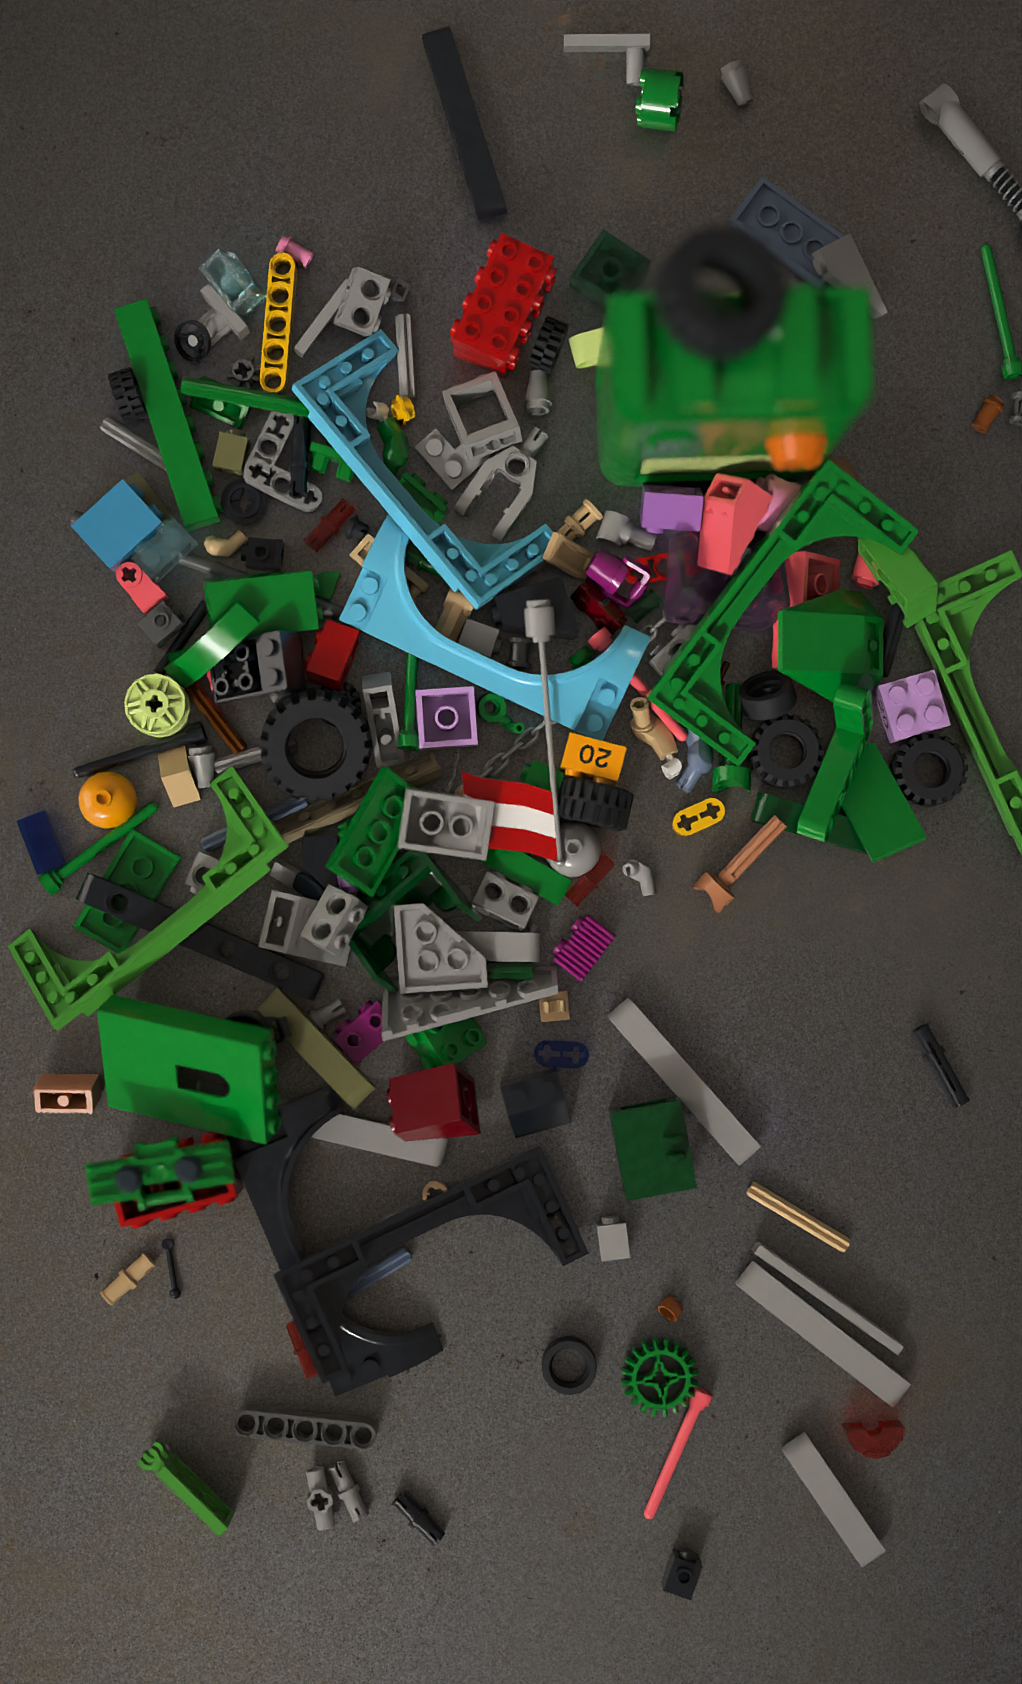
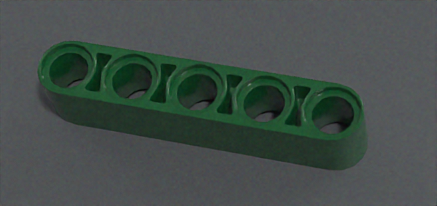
M758 792L750 821L765 825L776 815L787 826L784 831L797 834V825L805 805ZM838 814L829 839L825 843L868 855L849 818Z

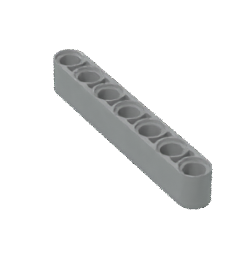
M629 997L607 1015L608 1019L739 1166L761 1148L757 1141Z
M754 1260L751 1261L735 1282L745 1293L893 1408L912 1385L893 1368Z

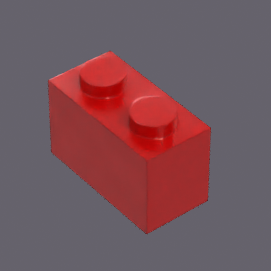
M327 619L324 628H319L314 640L316 647L313 654L308 653L304 662L308 681L341 692L361 643L360 630Z

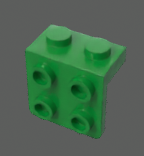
M474 1017L405 1035L409 1045L414 1047L424 1070L453 1063L457 1064L487 1045V1038Z

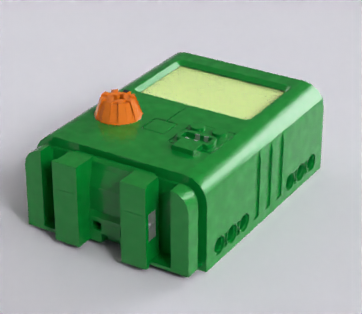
M816 285L786 286L788 288V299L783 303L786 305L784 317L779 321V326L751 353L748 352L743 358L735 361L730 358L726 363H716L714 357L707 362L697 359V353L692 352L688 355L681 350L683 345L677 340L673 343L667 337L669 330L666 326L662 328L657 319L661 312L654 309L653 298L658 293L608 296L595 372L597 447L601 472L607 480L615 485L625 487H642L643 484L672 486L673 483L712 482L716 473L749 479L750 481H757L759 477L766 478L770 474H774L788 482H800L811 479L824 460L829 459L871 398L873 372L869 288H816ZM698 288L704 303L715 313L728 318L742 317L743 300L740 292L711 293V288Z

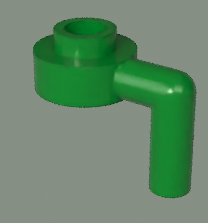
M486 693L479 697L476 702V713L482 720L498 722L509 733L521 734L524 732L525 726L523 723L514 722L505 714L506 702L500 695ZM488 702L493 704V710L490 713L485 710V705Z

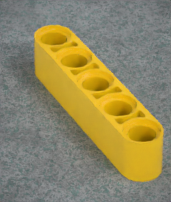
M277 253L271 258L269 263L260 368V384L263 391L279 395H285L289 385L298 277L295 262L287 253ZM286 264L291 267L287 274L281 275L276 272L277 268L281 265ZM279 293L289 295L288 299L283 303L274 301L275 296ZM277 321L286 323L285 328L279 332L273 331L271 329L272 325ZM275 349L284 351L283 356L279 360L269 358L270 353ZM274 377L281 379L279 387L275 389L267 387L269 379Z

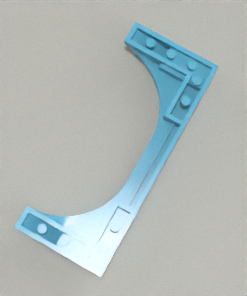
M380 329L294 383L292 391L310 411L308 418L440 576L454 592L460 590L477 610L514 583L518 584L546 562L542 558L553 532L544 524L530 535L514 542L504 544L478 543L453 534L446 524L438 525L417 504L380 459L370 440L371 435L367 429L366 404L369 392L380 373L399 352L398 348Z
M387 515L362 564L363 568L339 620L545 716L541 675L514 670L466 648L442 635L423 617L414 603L406 578L405 558L409 537L394 519ZM624 625L612 645L595 660L569 672L547 675L551 720L590 738L603 741L651 637Z

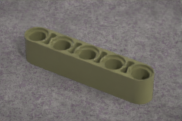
M277 987L257 1007L264 1017L275 1016L281 1018L286 1016L292 1036L285 1039L351 1107L355 1109L376 1088L373 1082L280 987ZM275 1021L271 1022L272 1025H273V1026L276 1028V1030L278 1031L276 1022H275Z

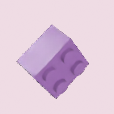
M643 484L640 508L641 526L646 527L647 532L664 533V529H673L679 535H693V531H700L704 498L701 489Z

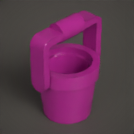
M598 549L588 563L584 574L603 587L601 590L603 595L623 607H630L634 600L639 599L647 588L651 570L630 556L625 555L621 559L602 549ZM632 567L642 573L643 576L641 579H638L629 592V597L626 599L616 593V590L624 580L629 568Z

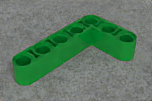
M843 682L838 686L834 698L836 729L797 825V834L822 842H827L873 726L871 691Z

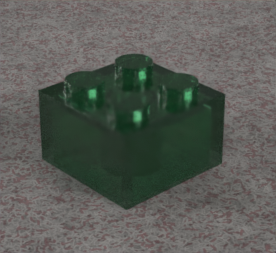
M603 229L571 275L570 286L606 310L608 296L634 294L649 272L651 260Z

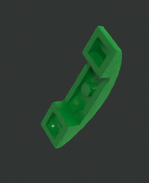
M238 600L199 639L168 663L164 670L184 689L189 687L235 648L261 620Z
M488 848L486 860L475 859L516 883L528 886L534 893L557 906L572 882L570 879L523 852Z

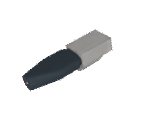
M281 858L274 862L270 876L290 888L293 887L296 892L306 898L320 900L325 888L315 878Z

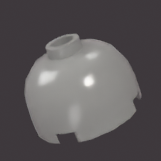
M569 820L561 822L562 858L566 860L565 865L558 867L554 864V860L548 858L546 860L554 871L570 878L583 876L590 872L599 861L602 851L600 838L596 831L586 823Z

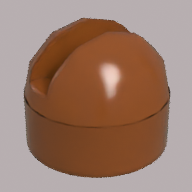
M676 1296L665 1297L657 1307L659 1313L672 1322H676L683 1312L682 1301L677 1303L675 1301Z

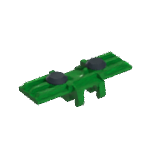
M179 1136L169 1137L166 1142L148 1145L146 1141L135 1143L134 1156L85 1164L91 1206L137 1199L139 1209L146 1210L147 1206L182 1200H187L188 1203L194 1202V1189L235 1183L229 1140L178 1148ZM180 1180L182 1182L181 1189L146 1194L145 1185Z

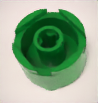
M655 68L641 70L640 87H642L641 96H637L635 114L638 115L637 126L646 129L677 131L676 127L679 125L683 96L679 89V86H684L683 71Z

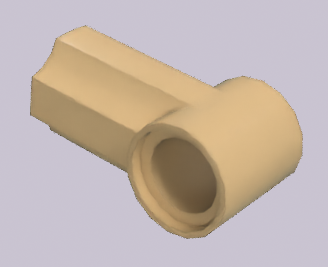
M450 588L443 604L444 610L435 629L448 639L457 642L466 619H470L475 608L460 590L454 592Z

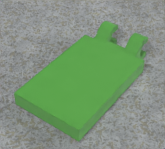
M157 1439L153 1443L154 1446L149 1451L146 1450L143 1453V1457L139 1459L138 1465L143 1470L156 1471V1475L220 1537L228 1529L235 1512L174 1452L170 1453L166 1449L165 1444Z

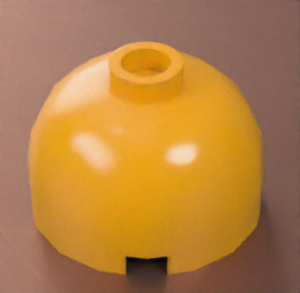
M111 771L99 772L88 778L81 786L78 796L79 808L85 819L94 826L104 829H113L125 823L135 813L138 805L136 791L132 782L123 775Z

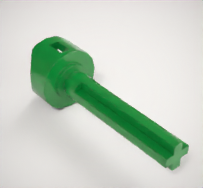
M726 684V706L737 725L742 729L743 708L738 694L739 687L742 684ZM724 756V765L712 769V792L720 793L729 787L741 786L750 793L752 770L741 765L738 767Z

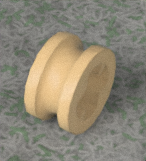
M438 1180L428 1182L424 1186L422 1199H428L427 1195H430L429 1188L433 1187L435 1190L441 1188L444 1191L447 1189L446 1185Z

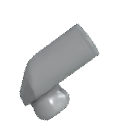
M630 859L623 864V873L640 882L642 896L657 894L653 872L649 866L636 859Z

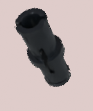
M406 1491L401 1492L399 1499L396 1497L391 1505L409 1521L408 1525L411 1529L416 1528L432 1547L438 1543L437 1538L441 1540L445 1532L427 1516L428 1511L425 1508L421 1509L407 1495Z

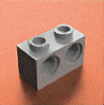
M359 266L352 268L333 324L363 336H371L372 332H376L380 326L382 316L379 315L381 306L382 304L385 305L390 297L391 288L388 287L390 279ZM366 281H370L375 287V293L372 297H368L364 293L363 286ZM356 309H361L365 313V321L362 325L357 324L354 320Z
M487 871L482 876L470 903L478 913L517 932H521L525 928L539 896L533 894L532 889L528 886L520 884L516 886L508 882V878L499 872L492 871L490 873ZM485 888H494L498 893V898H488L485 894ZM519 900L524 906L523 912L513 910L511 901Z
M328 884L300 936L311 944L340 958L344 949L349 945L350 938L356 927L363 920L368 906L355 896Z

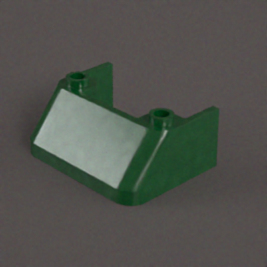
M409 850L389 867L373 897L366 896L362 892L355 896L367 905L368 908L365 911L363 920L358 924L351 936L349 946L372 980L394 994L398 989L384 970L394 961L397 953L396 946L390 939L396 934L394 906L425 904L428 907L434 902L442 911H452L459 907L477 922L482 918L462 890L429 854L424 851Z

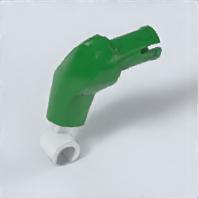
M373 401L376 410L367 407L366 415L371 419H377L381 422L376 429L384 443L382 452L383 463L396 477L399 468L406 466L408 461V438L395 418L387 417L389 414L388 406L384 403Z

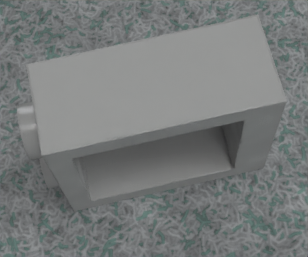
M496 371L479 375L471 381L453 385L449 389L442 391L447 411L469 462L523 441L519 424ZM495 392L507 420L467 435L456 407Z

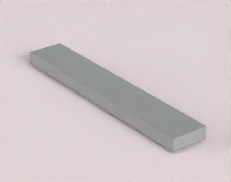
M756 1241L751 1248L754 1254L897 1355L900 1354L904 1346L899 1339L762 1242Z

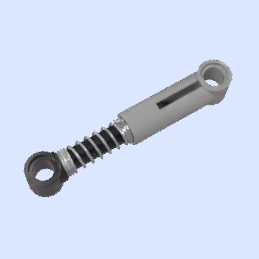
M945 83L941 84L919 102L922 114L930 123L937 125L981 178L985 176L988 182H993V188H998V194H1003V200H1008V206H1013V212H1018L1016 216L1021 219L1019 228L1022 233V187L1020 188L1017 184L1019 181L1015 182L1012 178L1014 175L1010 176L1007 172L1009 169L1005 170V164L1002 162L1003 156L960 106L959 98L954 90Z

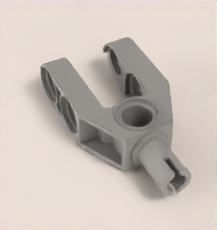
M534 426L521 447L516 448L512 445L482 464L454 507V511L467 518L498 473H502L510 481L520 485L517 496L511 505L504 509L502 518L490 533L500 542L507 537L533 498L537 461L534 457L549 437L543 431L539 435L540 429ZM512 462H522L525 466L524 471L520 474L512 473L509 470Z

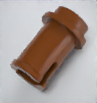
M991 394L988 398L983 399L984 405L971 423L973 428L987 434L998 413L1004 411V401Z

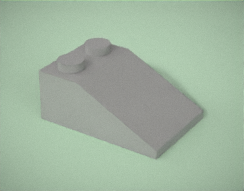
M406 787L397 846L403 849L486 860L495 802Z

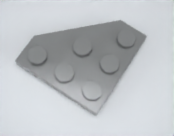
M425 904L394 906L400 994L488 987L486 957Z

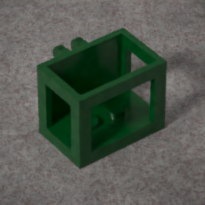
M677 1096L608 1108L623 1191L627 1201L697 1188L681 1100Z

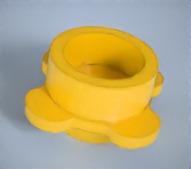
M398 394L395 396L396 399L392 400L391 412L396 421L399 420L402 426H406V422L415 417V410L408 396L401 397Z

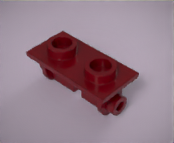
M587 579L578 586L570 598L575 602L579 610L585 612L590 617L598 630L605 626L613 636L628 621L624 617L626 614L612 600L604 606L601 602L606 599V596L602 594V589L594 581L591 583Z

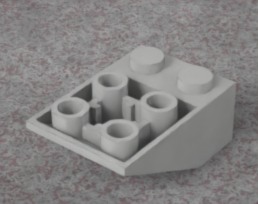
M272 890L258 947L345 967L351 948L348 945L339 958L301 937L300 934L319 901Z

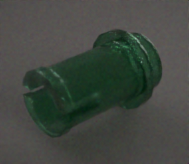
M652 588L648 592L645 590V594L630 608L625 610L636 624L654 608L657 607L659 609V604L663 602Z

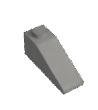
M850 233L812 254L816 272L822 275L824 280L834 288H869L870 317L876 319L888 313Z
M391 672L362 676V688L376 766L381 768L382 766L388 767L405 763L404 751L397 748V736L400 735V726Z

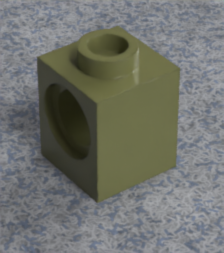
M229 429L228 433L219 432L212 465L216 471L243 477L244 467L251 447V442L248 437H245V433Z

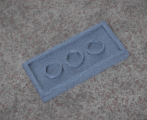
M764 176L759 179L728 222V225H734L738 232L744 228L753 233L751 237L758 241L761 238L768 244L765 248L770 254L775 252L780 263L809 284L816 285V288H822L826 281L822 275L816 272L812 254L845 236Z

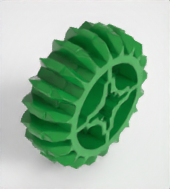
M656 1336L652 1337L653 1345L649 1347L646 1340H642L643 1350L640 1351L637 1347L633 1346L631 1350L636 1357L633 1358L626 1355L624 1358L631 1365V1367H621V1372L629 1375L621 1379L622 1385L629 1386L624 1390V1394L626 1397L634 1395L630 1401L632 1406L642 1402L640 1405V1412L645 1413L648 1407H651L652 1417H656L658 1409H661L663 1417H667V1408L672 1407L675 1414H678L677 1404L681 1403L684 1407H687L689 1403L685 1396L695 1397V1393L689 1387L699 1386V1381L691 1378L700 1374L698 1368H690L696 1363V1359L694 1357L685 1359L690 1351L687 1347L679 1351L681 1344L677 1340L671 1347H669L670 1341L668 1337H664L662 1345H659ZM662 1355L673 1357L682 1365L683 1369L676 1370L675 1367L665 1366ZM653 1356L652 1367L647 1371H643L641 1375H637L640 1365L646 1359ZM658 1364L664 1376H667V1378L663 1377L662 1389L657 1379L653 1377V1375L657 1376ZM683 1378L679 1389L667 1397L668 1387ZM644 1384V1386L654 1387L657 1390L658 1398L647 1396L637 1385Z

